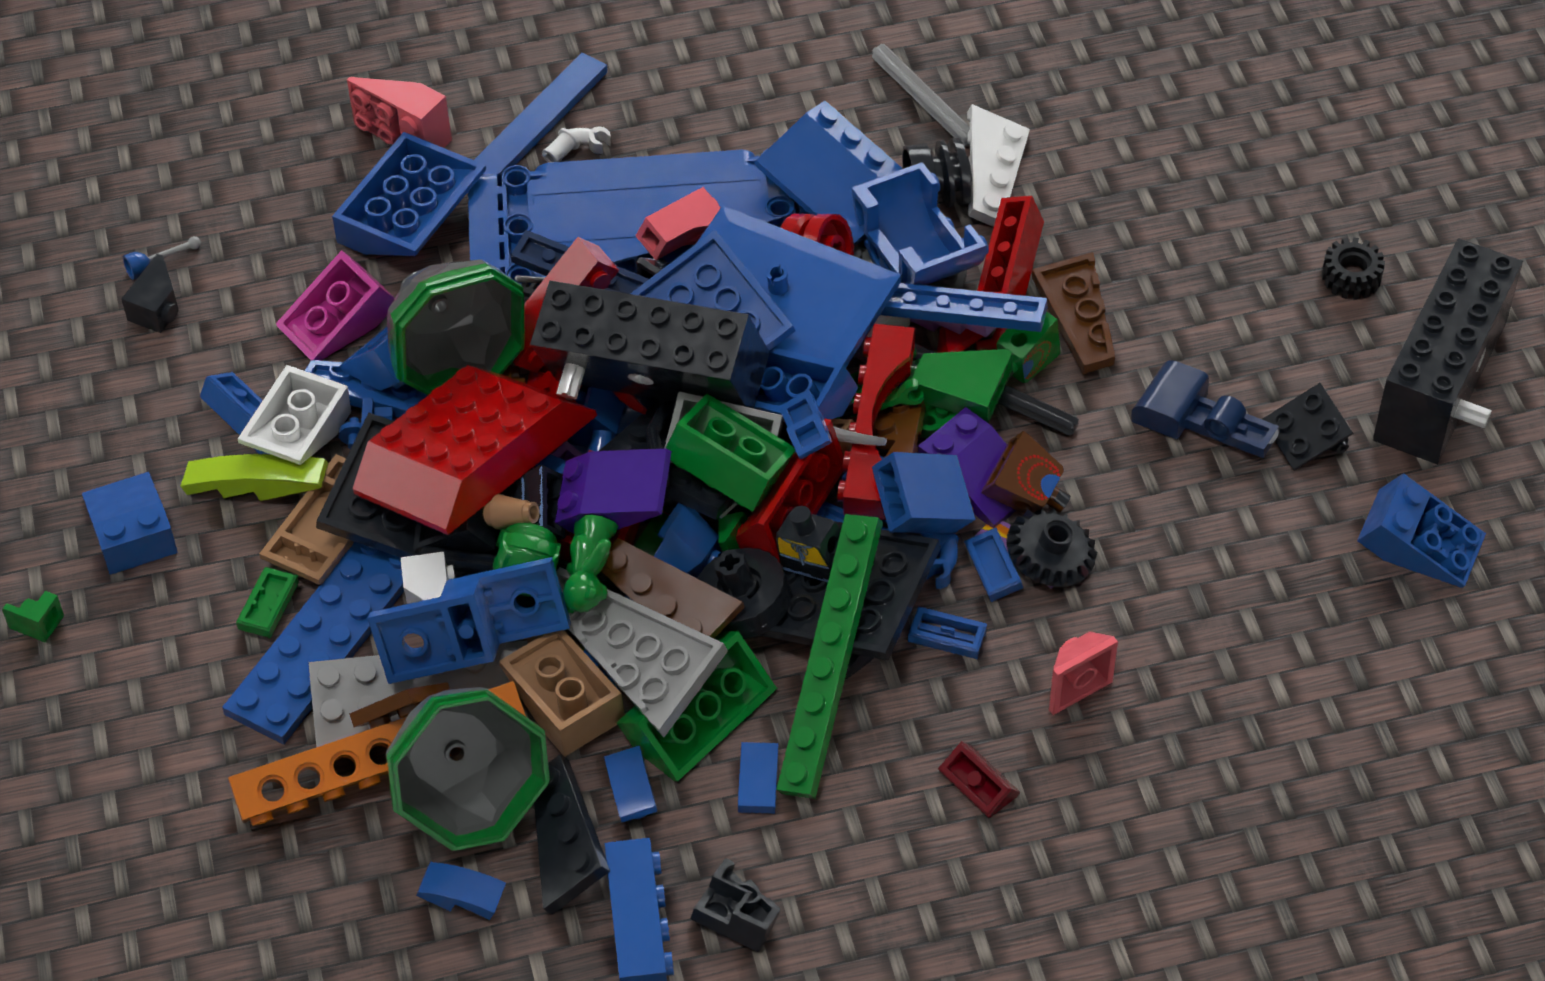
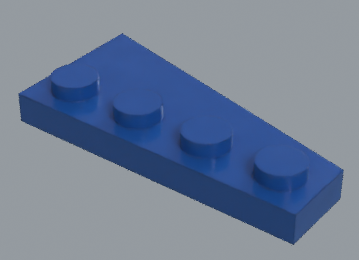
M311 360L304 370L348 386L350 405L362 408L363 398L373 397L375 407H393L395 417L397 418L402 416L407 409L415 406L427 397L426 394L407 384L398 389H395L392 385L379 391L342 371L339 365L343 362Z

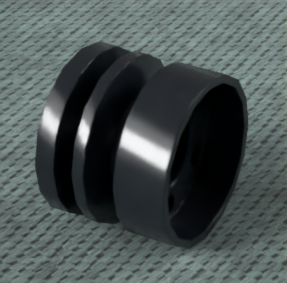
M960 138L949 139L948 147L944 140L937 141L935 156H932L927 143L903 146V169L923 162L930 173H934L940 183L938 194L941 195L946 207H953L955 199L960 206L969 205L971 200L972 174L970 162Z

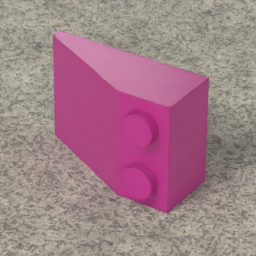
M341 250L275 325L310 360L321 361L376 328L387 316L388 309L395 298L368 271Z

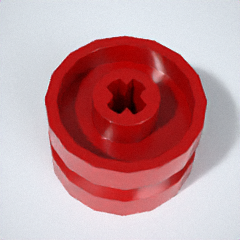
M791 214L780 227L854 256L852 232L847 221L840 214H817L816 216L814 214Z

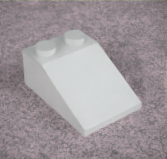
M286 365L238 437V443L301 465L337 435L340 426L344 424L350 415L351 407L348 386Z

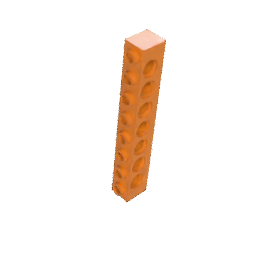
M514 681L488 689L526 716ZM407 717L228 777L242 823L250 821L252 826H257L273 820L272 813L287 809L288 814H292L309 808V800L322 796L324 802L346 795L344 789L358 784L361 790L381 783L380 776L388 774L387 763L383 765L375 764L370 759L369 752L375 746H383L388 749ZM455 747L450 752L459 750L461 748ZM340 758H348L354 763L355 771L348 777L339 776L334 770V763ZM305 770L316 772L320 779L319 784L313 789L301 787L298 783V776L301 772ZM269 782L279 783L284 790L283 796L277 801L266 800L261 792L264 785Z

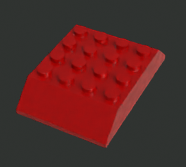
M467 365L465 368L457 371L452 378L440 387L432 390L427 397L415 406L407 409L393 423L382 428L377 435L368 441L354 482L353 492L357 496L449 535L489 503L495 495L504 491L593 420L597 413L594 409L566 400L502 374Z

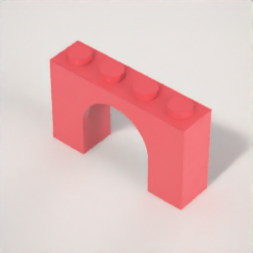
M702 187L647 216L639 228L636 237L651 256L658 260L682 246L695 245L721 207L706 189Z

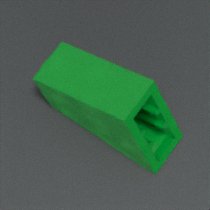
M997 349L924 353L919 364L912 365L911 374L907 378V380L914 378L919 384L918 389L912 390L911 393L923 391L924 403L956 414L967 407L989 423L1013 370V351Z

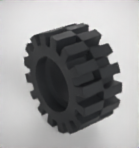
M1353 237L1352 242H1349L1348 238H1342L1341 244L1335 241L1332 243V248L1328 247L1326 250L1322 268V281L1325 280L1324 285L1327 289L1332 287L1331 292L1337 295L1340 291L1342 292L1341 298L1347 299L1348 294L1353 295V300H1358L1360 294L1367 298L1370 296V291L1374 294L1378 286L1380 287L1385 267L1384 255L1382 252L1378 253L1379 248L1376 245L1370 248V241L1364 240L1363 244L1358 243L1359 238ZM1356 265L1361 267L1364 271L1351 272L1344 269L1342 266Z

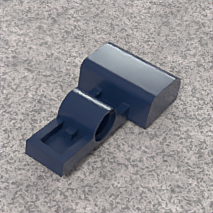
M1173 360L1166 361L1132 409L1131 422L1178 440L1186 428L1261 458L1265 457L1279 434V426L1246 414L1244 405L1232 396H1221L1217 402L1207 399L1209 387L1208 374Z

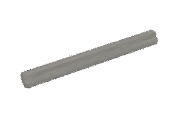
M885 44L874 47L872 58L954 138H960L964 147H968L970 145L968 144L970 126Z

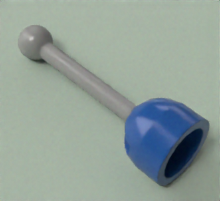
M193 236L189 238L188 242L158 254L163 255V258L189 248L198 249L201 246V240ZM131 252L123 255V263L129 277L132 280L137 279L156 254L149 257L140 252Z

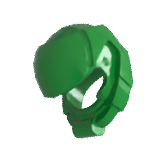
M516 523L506 529L501 528L496 543L499 549L493 562V570L552 557L556 569L560 558L561 543L557 542L555 535L550 530L540 525ZM521 593L518 595L520 597H531V595L527 593Z

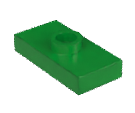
M264 567L236 621L238 630L271 638L299 584L298 575Z

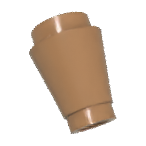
M501 494L495 495L483 509L486 524L493 526L496 530L506 529L516 523L534 524L538 521L540 514L539 506L536 502Z

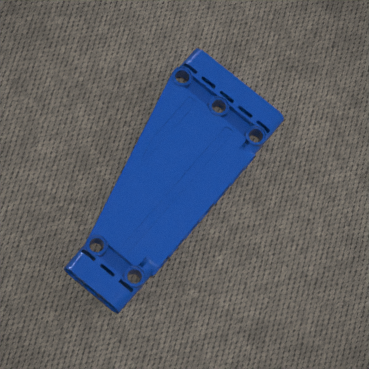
M748 150L552 162L538 166L535 171H529L521 165H514L506 168L503 173L483 174L468 191L470 260L481 259L495 266L513 280H515L517 275L546 277L511 262L513 250L525 230H528L568 247L571 246L577 237H580L598 245L615 266L637 274L636 261L640 257L654 259L636 237L645 218L702 187L718 202L720 207L722 205L777 227H781L784 220L791 214L809 213L754 165L760 156H755ZM694 245L682 246L660 259L671 263Z

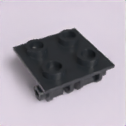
M1318 383L1262 419L1279 426V434L1275 441L1294 471L1329 449L1336 451L1338 454L1345 452L1349 448L1347 444L1349 441L1348 437L1354 434L1321 383Z

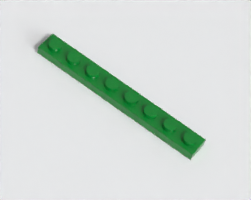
M845 514L776 789L781 794L816 799L883 522L878 517Z

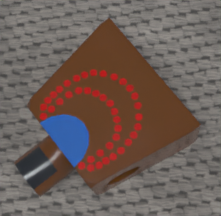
M1025 431L1009 440L981 491L985 496L1024 514L1027 510L1031 512L1039 511L1046 504L1060 513L1071 498L1068 493L1056 486L1064 472L1063 466Z

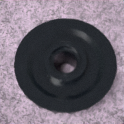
M1054 508L1049 512H1045L1043 509L1036 512L1027 510L1023 516H1017L1014 523L1010 526L1006 538L1007 550L1015 566L1032 580L1054 587L1071 586L1083 581L1091 573L1098 553L1094 549L1095 540L1089 538V529H1082L1080 527V520L1072 521L1068 518V513L1059 515Z

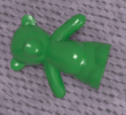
M585 515L582 519L575 522L574 537L570 545L571 563H568L566 567L570 577L563 588V597L568 613L573 614L574 611L579 613L588 612L597 606L600 601L607 598L608 591L606 586L600 583L597 575L609 557L611 547L609 538L615 536L618 525L610 519L597 515Z

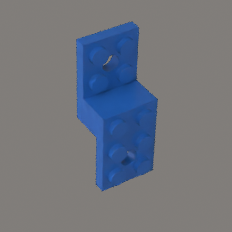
M552 557L446 580L440 597L370 612L367 617L388 684L493 662L501 643L570 629L571 620ZM521 593L530 594L535 599L536 604L530 608H524L517 603L516 597ZM411 633L417 634L422 637L424 645L419 648L410 647L405 642L404 637Z

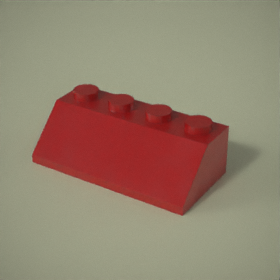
M824 419L832 443L803 459H800L795 452L768 496L738 529L736 540L740 549L758 548L767 551L772 556H775L780 563L775 537L790 511L797 506H806L810 509L811 514H817L843 473L844 456L832 420Z

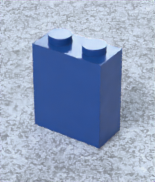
M893 452L872 466L889 532L953 534L975 520L957 455Z

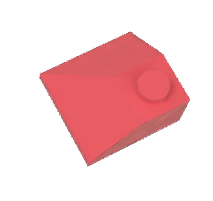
M1088 632L1079 638H1070L1060 647L1052 676L1049 711L1052 715L1113 682L1118 641L1114 636Z

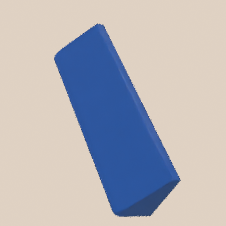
M233 372L207 376L200 393L201 399L239 435L263 401ZM254 449V450H256L259 454H268V453H265V452H263V451Z

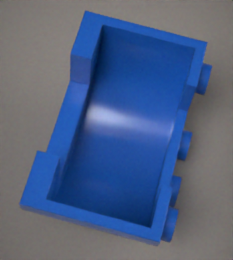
M923 162L852 187V198L858 225L864 224V234L868 238V240L864 241V244L873 263L901 274V283L926 286L979 266L983 262L985 255L989 253V247L984 236L978 235L971 224L964 226V238L960 237L955 230L952 220L949 217H945L937 207L940 183L934 173H930Z

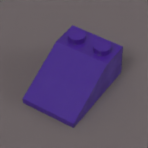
M967 407L962 409L918 446V453L957 455L966 489L971 499L973 513L987 525L995 528L1016 511L981 493L1007 444L990 424Z
M667 448L591 451L567 460L563 470L555 523L574 534L575 522L582 519L585 515H597L610 519L618 525L617 530L661 515L672 451Z

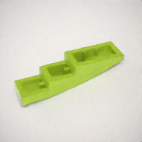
M271 454L218 456L188 461L180 486L186 495L217 489L223 498L254 492L258 499L263 501L320 489L328 462L324 458L310 457L299 465Z

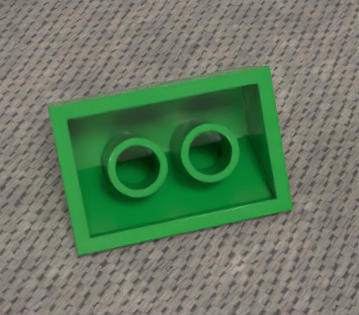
M706 394L676 424L666 446L667 449L672 451L670 461L677 467L685 469L701 479L709 487L717 489L733 499L738 505L746 507L752 512L768 496L796 452L792 445L709 394Z

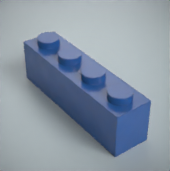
M650 838L605 843L606 861L610 869L608 880L619 980L667 981V976L674 975L672 953L664 952L663 942L670 941L667 918L660 919L658 908L666 907L663 884H655V875L662 874L659 851L652 852Z

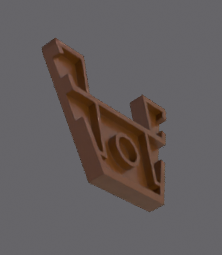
M924 400L917 405L898 404L878 412L873 428V436L887 438L885 446L875 445L877 449L889 450L885 457L893 452L918 453L917 440L918 436H921L926 412ZM857 416L850 417L848 419H853V421L856 422Z

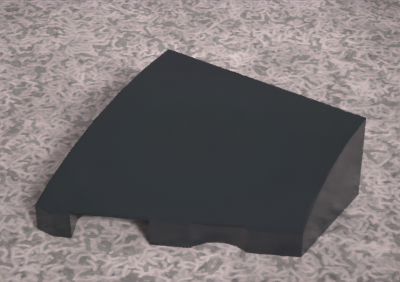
M725 858L713 874L708 889L694 907L690 919L759 952L768 938L781 909L770 898L762 895L759 887L751 879L743 882L733 872L735 864Z

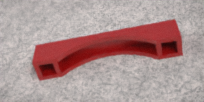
M884 324L873 325L872 336H866L864 341L863 357H868L867 364L860 365L858 385H863L862 392L855 393L853 414H858L856 422H850L849 431L873 436L876 418L884 401L911 374L915 351V328ZM852 443L851 451H845L843 472H847L846 481H839L837 500L843 502L844 516L845 514L878 517L880 520H886L872 466L882 460L875 445Z

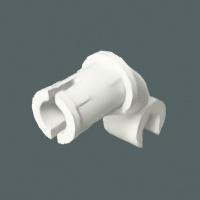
M599 126L593 129L562 128L558 132L559 136L542 151V156L548 163L560 162L572 149H578L580 144H589V148L593 153L603 154V144L599 141H603L611 146V135L606 128Z

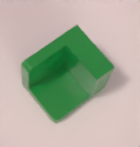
M45 591L38 601L28 598L25 599L20 608L6 603L2 609L9 629L42 642L47 641L64 617L58 595Z

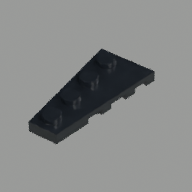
M561 754L548 763L549 784L534 802L543 909L552 915L610 872L570 761Z

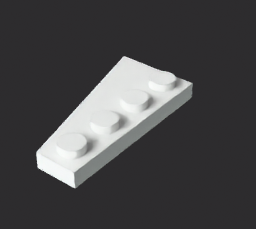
M972 104L967 111V121H970V130L968 131L970 156L968 159L972 174L971 200L968 205V215L994 227L1001 198H1007L1011 195L1030 129Z

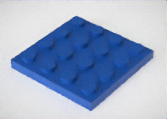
M715 230L630 293L638 296L749 314L769 351L796 331L791 322Z

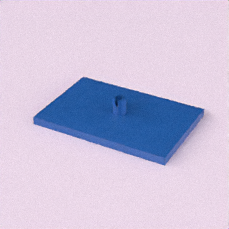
M723 205L698 240L699 242L715 230L794 326L796 331L775 346V348L841 363L845 367L848 366L901 283V274Z

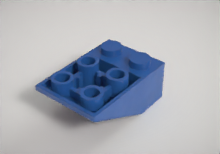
M1403 473L1379 489L1357 541L1386 562L1462 588L1466 585L1486 533Z

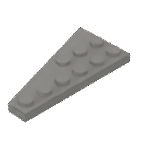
M559 567L556 573L563 593L564 584L570 576L567 570ZM607 589L606 600L600 601L597 606L588 612L579 613L574 611L573 614L569 613L571 626L568 630L664 738L728 650L724 643Z
M527 640L501 643L493 662L392 684L387 682L379 655L309 662L316 747L369 730V725L353 727L349 713L409 688L448 682L450 690L478 687L491 689L509 683L510 681L500 667L499 661L527 645ZM398 714L390 717L391 722L402 719L399 718Z

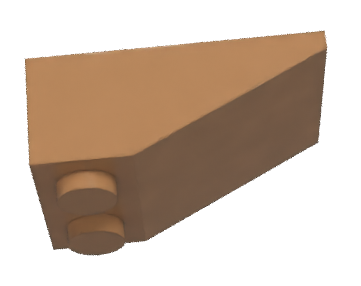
M565 630L543 634L499 661V665L509 681H514L519 696L538 725L545 730V735L564 757L616 726V722L625 715L621 692Z

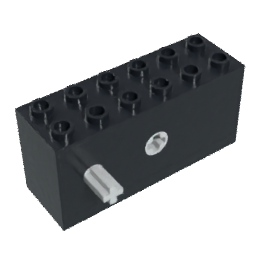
M1460 238L1457 239L1386 379L1373 441L1438 465L1459 420L1481 428L1486 427L1492 410L1468 401L1507 323L1523 264L1522 260Z
M549 280L530 342L531 347L554 378L560 382L556 393L557 396L564 397L570 401L577 399L580 386H586L652 399H662L674 403L677 401L679 391L701 397L709 394L719 401L754 409L770 354L749 314Z

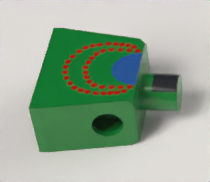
M1046 312L1041 332L1007 329L996 343L997 349L1013 351V370L1009 379L1013 376L1022 383H1028L1061 354L1058 320L1050 313Z

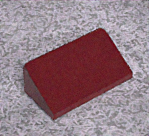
M963 741L957 745L938 767V770L989 818L1020 794V791L979 752Z

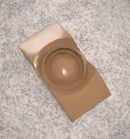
M337 454L332 458L327 466L322 487L306 492L259 553L260 559L321 585L324 583L354 543V541L316 528V520L346 458Z

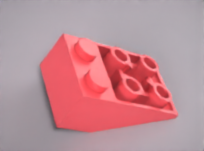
M349 77L347 79L353 120L359 129L368 131L381 138L385 143L392 145L403 132L442 148H445L452 141L445 95L422 83L358 77Z

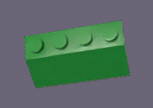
M722 631L717 635L715 639L724 643L728 652L664 738L636 706L616 722L633 747L640 746L643 757L673 781H679L778 689L739 631Z

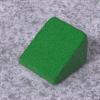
M746 513L727 514L722 519H718L719 545L722 552L739 548L736 536L740 526L748 519Z

